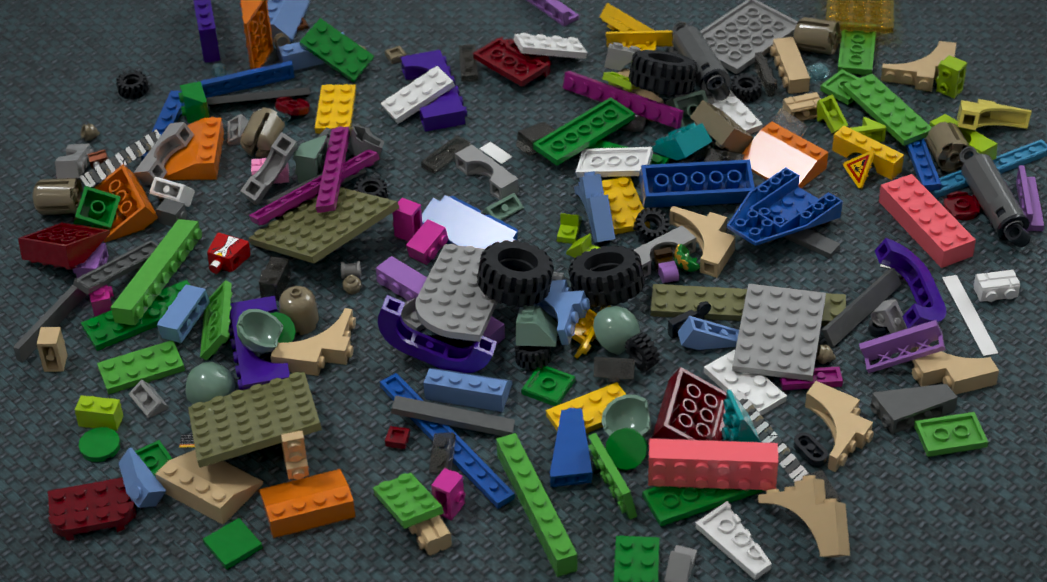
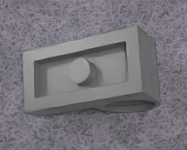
M896 299L883 301L871 313L872 321L880 327H887L890 334L907 329L902 317L903 313Z

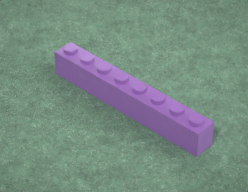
M392 256L376 267L377 282L407 301L417 298L427 279L426 276ZM491 316L483 336L496 341L497 344L505 338V324Z

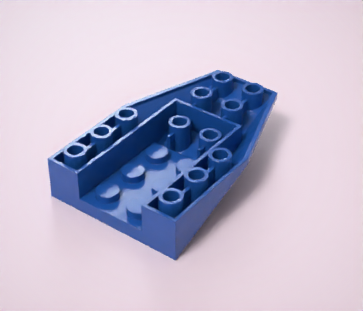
M785 167L748 193L727 224V228L756 246L841 218L843 200L829 192L818 199L798 187L800 175Z

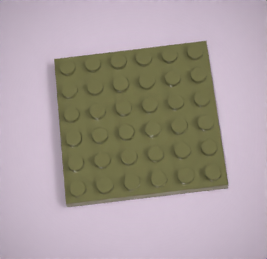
M340 187L335 211L317 213L316 203L318 194H316L313 199L300 203L297 208L286 212L280 219L270 222L264 229L257 230L253 236L249 237V241L254 246L316 263L400 207L397 201Z
M295 372L290 374L289 378H275L270 383L263 385L255 384L249 389L243 391L236 390L230 395L216 396L210 401L204 403L197 402L188 407L199 468L281 443V434L303 431L304 436L322 430L305 372Z

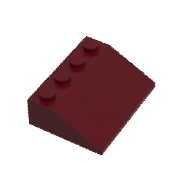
M59 223L18 238L22 260H28L30 263L39 262L42 265L74 269L77 268L78 264L84 263L108 237L110 230Z
M680 367L668 380L652 439L720 441L722 428L725 425L723 414H725L724 400L726 399L727 392Z

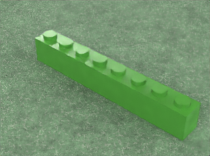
M182 219L176 221L111 306L115 323L136 325L161 290L201 239L202 230L199 227L198 221Z
M514 433L497 438V456L556 576L559 577L578 571L577 552L518 436Z

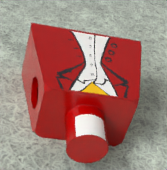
M218 232L207 251L210 265L209 270L214 274H218L221 269L228 272L236 270L251 256L249 241Z

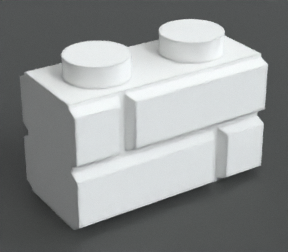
M155 177L149 194L163 200L167 198L185 203V206L189 207L195 190L180 183Z
M1014 270L975 275L974 290L980 302H992L1018 297L1020 282Z

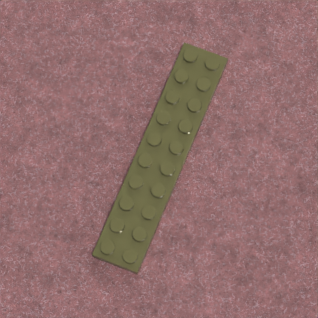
M653 284L651 316L676 317L689 310L696 311L697 305L700 302L707 301L711 305V310L705 315L704 319L741 321L747 289ZM826 293L821 326H826L846 308V294Z

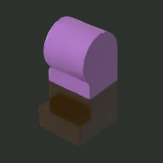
M671 247L654 250V265L662 283L679 281V273L672 256Z

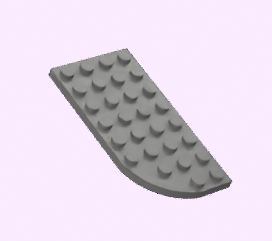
M445 244L415 302L417 318L427 329L448 338L480 342L497 305L496 300L488 298L487 294L481 291L477 283L480 257L485 249L473 246H457L455 244Z

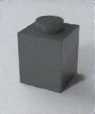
M165 198L156 209L158 222L173 227L178 219L186 220L187 218L185 203Z

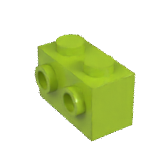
M950 55L941 60L938 65L939 75L936 79V91L955 99L964 87L967 62Z
M81 395L74 410L79 427H107L118 431L123 419L119 399Z

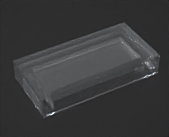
M780 108L772 121L800 137L803 136L808 128L805 123Z

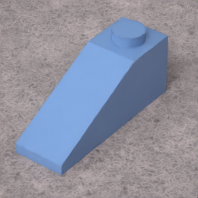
M692 316L687 318L678 331L681 346L696 350L736 347L739 334L738 329Z
M128 448L119 462L126 492L138 508L156 506L166 490L132 448Z

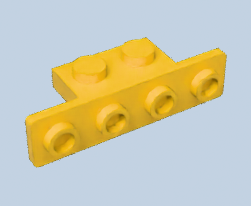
M609 3L606 4L600 15V18L608 23L607 27L614 31L616 29L620 31H655Z
M672 30L606 32L607 47L614 42L621 43L623 47L628 48L635 46L640 48L641 51H656L657 47L673 46Z
M591 309L587 310L585 318H579L574 328L575 333L572 338L581 344L574 356L577 359L582 353L585 355L591 347L589 342L596 338L593 327L594 318L597 313Z

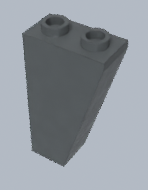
M947 384L879 391L872 393L870 408L880 418L882 425L891 434L913 427L915 421L937 418L954 412L958 397Z

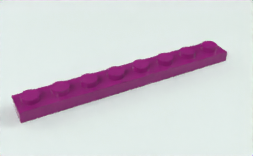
M571 71L565 72L563 88L600 102H604L611 97L637 115L676 129L681 128L683 110Z
M339 126L331 130L316 203L317 213L336 210L351 133L349 126Z
M368 149L346 161L341 182L350 175L358 174L359 170L372 166L375 161L380 159L378 153ZM322 175L250 214L251 222L259 226L265 225L271 219L284 215L285 211L298 207L303 201L313 199L319 193Z

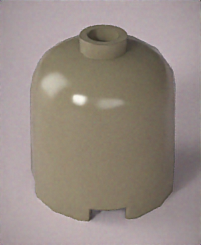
M293 286L281 294L279 311L291 318L295 331L299 332V335H304L315 330L316 324L319 321V314L313 292L303 286Z

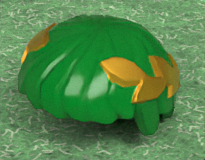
M679 244L674 253L675 264L687 272L697 271L700 268V265L696 263L697 258L692 259L685 245Z

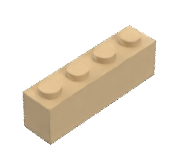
M794 38L773 39L770 53L771 56H774L775 66H778V73L782 77L783 86L787 88L789 94L808 92L810 77Z

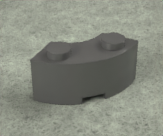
M353 124L348 143L349 151L354 156H357L369 149L377 152L380 158L384 140L375 137L369 128ZM379 160L375 161L372 166H378Z

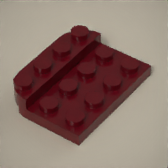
M499 37L473 53V59L520 86H524L540 75L544 77L550 75L549 56L521 53L513 39L503 40V37Z
M122 477L48 491L50 516L48 518L52 532L65 537L66 540H74V534L116 527L117 532L124 530V526L133 518H136V504L127 494Z

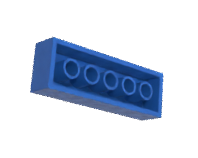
M750 160L641 165L639 174L643 208L742 203L748 193L755 188Z

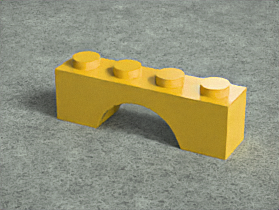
M843 126L834 134L832 151L847 158L852 153L864 154L873 150L875 155L872 163L878 174L893 180L902 172L904 154L846 126Z

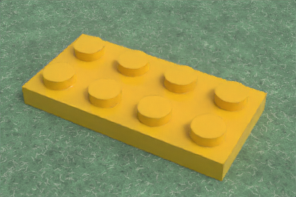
M328 84L321 86L315 134H321L326 128L332 130L339 126H349L351 131L356 85Z
M631 177L603 180L604 195H608L614 233L620 234L636 231L633 230L634 222L637 215L644 208ZM646 221V227L650 228V222Z
M616 382L547 409L546 417L556 431H558L561 410L582 408L587 434L603 427L602 414L606 406L615 398L626 395V393Z

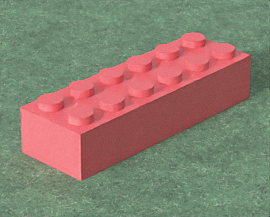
M912 174L881 185L879 203L941 268L973 257L976 239Z
M649 439L648 486L764 491L776 489L778 443Z

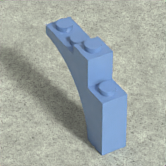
M595 171L586 172L584 177L579 178V186H575L574 190L585 207L594 243L615 239L611 210L608 195H604L601 174H595Z
M566 280L551 281L548 296L535 305H540L558 321L557 333L561 344L569 345L575 333L576 323H578L579 318H585L587 310L590 309V300L586 298L584 291H572L571 287H568Z

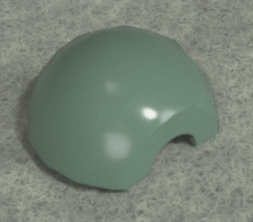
M605 307L594 318L593 329L596 338L606 350L617 355L627 350L625 342L640 333L639 322L635 315L623 307Z
M260 309L243 311L236 325L238 338L242 345L250 351L260 354L270 353L275 350L278 338L283 330L282 323L275 316Z
M214 362L201 363L194 367L187 377L186 398L194 404L210 401L216 396L230 395L235 391V379L232 373L223 365Z
M623 395L612 400L602 414L604 431L610 436L616 430L627 427L637 430L643 437H646L651 431L647 400L638 395Z

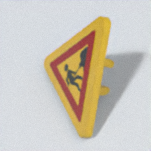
M873 150L848 160L843 164L850 177L860 189L863 188L865 180L869 176V169L872 168L871 164L875 155Z

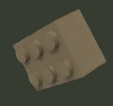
M704 100L701 101L690 116L696 125L703 123L710 138L716 140L715 144L722 149L725 148L732 154L736 152L741 155L754 139L723 110Z

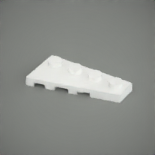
M728 501L696 522V529L754 580L771 569L772 563L760 546L752 540L748 529L745 530L738 515L734 514L731 510V505Z

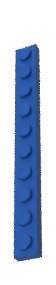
M397 373L380 381V387L393 401L395 395L424 401ZM411 418L497 508L515 499V493L448 425Z

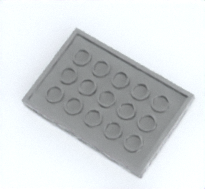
M746 0L700 32L723 67L738 74L770 52V47L773 46V39L793 36L798 21L757 0Z
M748 284L732 371L813 381L826 293Z

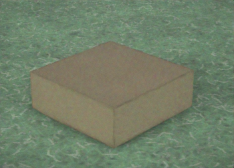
M400 46L385 51V56L391 64L401 62V57L407 56Z

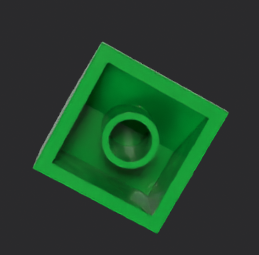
M201 81L180 85L181 92L178 93L180 103L184 105L181 106V112L183 117L186 116L187 122L191 124L203 118H210Z
M85 186L73 224L111 230L121 196Z

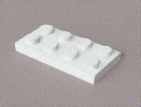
M528 33L514 35V42L521 53L586 59L587 51L579 40L574 37L565 39L560 36L546 37L542 34L533 36Z
M436 66L394 95L388 97L381 102V105L399 124L419 111L420 107L428 105L455 87V84Z
M731 90L730 95L722 101H717L714 97L707 96L708 103L723 110L749 134L760 131L763 128V124Z
M652 147L584 149L576 169V176L584 177V173L595 171V174H601V177L639 176L641 165H650L653 155Z
M735 350L704 366V373L725 392L731 390L737 396L742 391L761 416L787 400V395L764 375L732 371Z

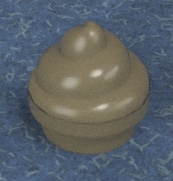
M279 33L274 37L273 44L276 48L290 44V38L284 33Z
M84 124L81 128V138H84L86 141H91L100 135V132L93 124Z
M354 275L347 276L342 283L343 289L348 294H356L362 287L361 280Z
M820 344L818 346L816 355L818 363L826 364L836 359L829 345L825 344L823 346Z

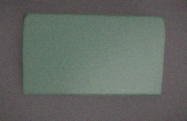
M513 193L486 207L482 213L503 220L524 207L516 194Z

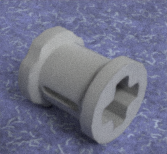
M360 261L349 264L341 262L342 279L349 275L361 278Z

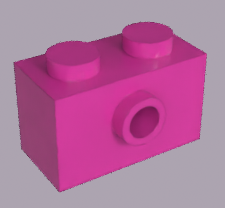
M401 198L398 201L400 208L392 213L394 235L410 241L423 225L421 204Z
M427 219L406 244L409 257L427 265L436 257L441 247L447 243L449 238L446 227Z
M105 285L89 294L95 317L111 311L112 303L110 298L114 297L112 286L108 287V285Z
M444 468L431 485L432 496L442 505L444 513L440 516L453 520L465 504L463 475Z

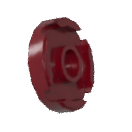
M281 97L276 100L275 108L285 114L305 115L309 113L310 104L300 98H297L296 101L292 100V97Z
M964 191L950 193L943 202L946 210L957 220L974 219L979 215L981 205L974 195L970 196Z

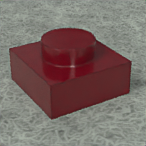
M390 426L385 439V446L405 449L410 437V429Z

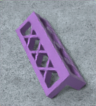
M527 0L563 27L579 19L577 13L558 0Z
M1019 165L1016 186L1020 207L1030 222L1027 231H1043L1044 222L1036 178L1026 177L1025 166Z
M936 320L859 344L865 358L868 373L946 350L943 334ZM939 340V345L928 346L931 342ZM919 347L916 352H909L912 348ZM900 353L898 357L890 358L892 354ZM881 359L879 363L871 365V360Z

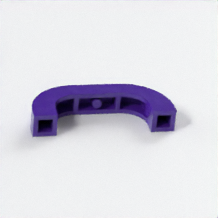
M885 238L875 249L878 261L882 265L895 268L904 277L917 303H914L902 316L907 329L934 320L939 325L946 316V307L930 271L909 249L896 241Z
M389 295L386 296L378 315V328L384 339L395 349L440 369L461 373L476 372L484 368L491 360L497 344L496 341L482 336L480 342L475 341L471 346L465 348L446 344L408 327L401 317L405 302Z

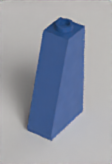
M582 408L561 410L550 470V487L592 483V467Z

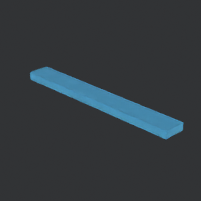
M1041 139L1001 154L993 162L1001 174L1017 168L1019 165H1024L1047 156V144ZM961 170L939 178L941 190L929 192L935 198H939L969 185L963 177Z

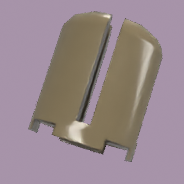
M809 17L801 18L794 30V41L800 51L827 55L835 54L838 47L836 41L837 33L840 34V23Z
M270 108L254 111L241 135L240 143L242 149L248 155L253 156L258 147L256 158L268 157L271 146L285 128V121L282 122L277 116V112Z
M940 122L933 126L926 138L929 150L942 171L949 173L957 172L956 169L964 164L959 158L960 153L964 148L969 147V144L956 124Z
M77 178L42 179L37 181L32 195L35 209L41 215L76 214L81 200L80 193L83 192L81 181L77 180Z

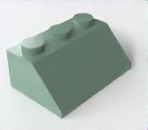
M534 304L529 307L527 305L520 307L516 321V346L556 347L558 323L540 305Z

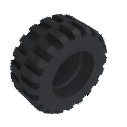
M638 50L632 56L629 80L631 84L643 90L667 95H687L694 90L698 65L693 59L680 54L655 50Z
M519 240L498 241L489 245L482 252L477 283L481 291L487 294L488 298L496 300L499 304L504 303L506 306L511 307L512 305L517 307L527 305L529 307L534 305V303H540L548 296L554 265L550 256L536 245L532 246L528 242L522 243Z
M602 246L598 249L594 248L591 251H586L571 262L568 270L572 291H584L592 307H607L609 305L615 306L618 303H625L628 299L635 298L636 294L641 292L645 284L639 254L631 248L627 249L625 246Z

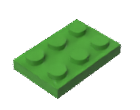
M975 412L915 421L914 427L927 457L987 448L988 440Z

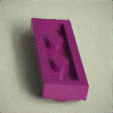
M840 367L814 368L813 381L779 377L782 390L810 389L815 381L829 387H842L843 385Z

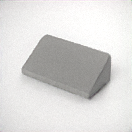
M242 114L228 121V145H241V135L249 122Z
M141 380L129 393V396L148 418L169 408L154 388L144 380Z

